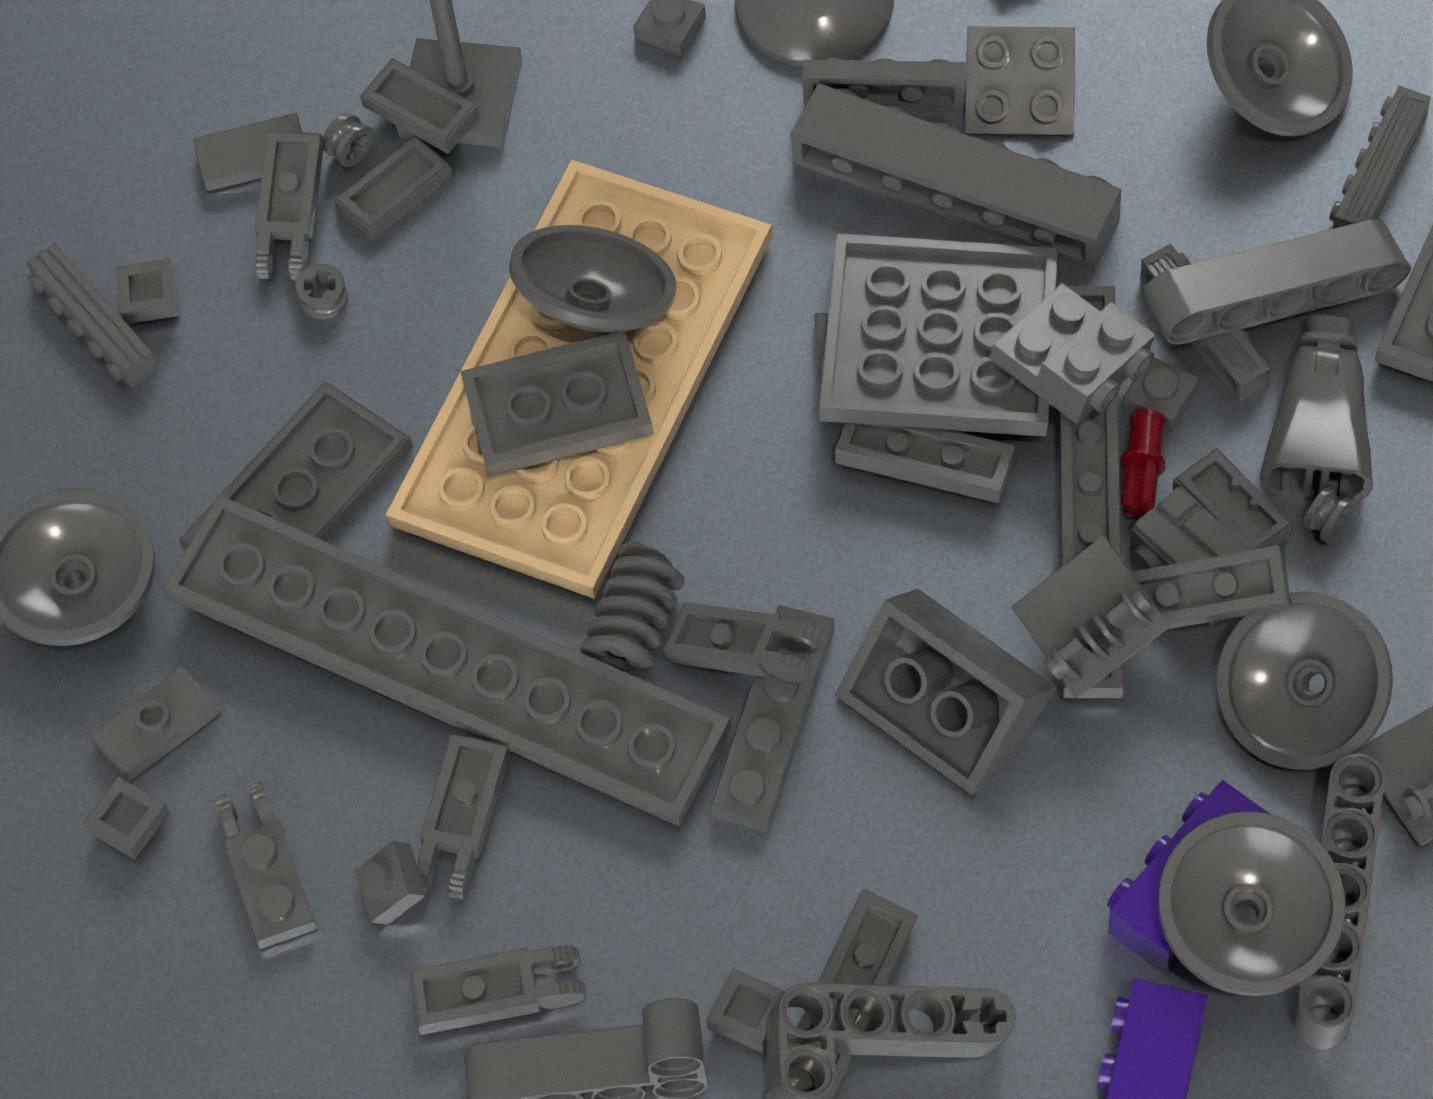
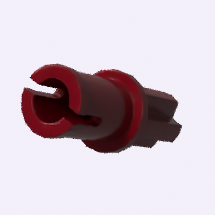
M1146 408L1138 409L1135 411V414L1132 413L1130 415L1128 449L1122 454L1120 459V467L1125 472L1121 504L1124 508V514L1130 518L1143 517L1154 508L1158 476L1165 471L1166 461L1161 455L1163 433L1166 428V417L1159 411Z

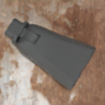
M1327 315L1310 316L1307 320V331L1299 338L1298 350L1288 367L1277 416L1267 443L1259 477L1262 486L1267 488L1272 495L1293 498L1310 497L1313 470H1320L1319 493L1327 485H1331L1337 489V497L1343 499L1349 496L1356 503L1368 496L1373 489L1371 450L1364 397V376L1362 365L1357 355L1358 343L1352 337L1353 323L1348 318Z

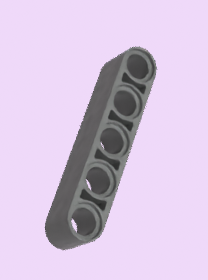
M1372 219L1164 271L1146 284L1143 289V298L1168 342L1171 344H1184L1389 291L1406 279L1410 273L1411 266L1384 221Z
M1361 753L1343 756L1333 765L1325 799L1319 843L1332 858L1341 877L1344 894L1349 896L1354 904L1345 907L1344 925L1335 947L1336 950H1339L1346 956L1347 960L1333 964L1325 962L1313 976L1299 984L1294 1019L1295 1030L1304 1043L1318 1050L1332 1049L1339 1046L1347 1038L1356 1003L1385 785L1384 771L1380 764L1372 757ZM1348 784H1356L1366 789L1369 794L1355 797L1347 794L1341 787ZM1340 838H1349L1355 840L1361 846V849L1345 851L1337 847L1334 841ZM1316 1005H1328L1338 1012L1339 1018L1332 1021H1323L1316 1018L1309 1009Z

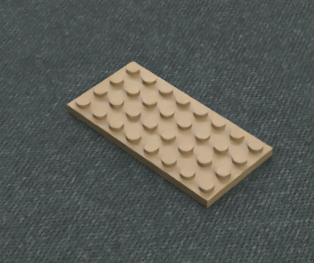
M571 159L535 230L558 225H581L606 229L625 235L657 253L669 265L676 279V294L668 313L659 320L642 328L625 331L651 418L654 435L488 477L461 371L613 333L581 330L548 317L534 308L522 296L510 277L385 516L388 526L595 599L773 235L771 224Z

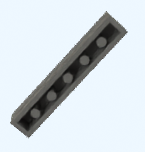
M818 83L791 132L793 164L1024 246L1058 248V258L1091 270H1095L1120 219L1121 188L1112 186L1100 177L1080 175L1060 168L1051 160L1044 158L1035 159L1009 150L999 142L983 141L960 133L948 124H934L911 116L899 107H885L862 99L847 89H834Z

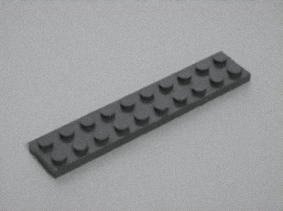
M218 495L163 587L166 598L483 740L504 743L509 746L510 752L676 826L681 825L732 727L731 718L221 495Z

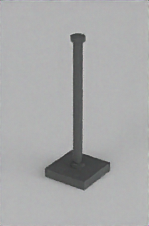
M429 0L438 40L416 38L410 68L478 105L480 116L458 143L504 148L522 64L520 47L460 42L452 0ZM396 125L399 138L411 139L414 136L412 133Z

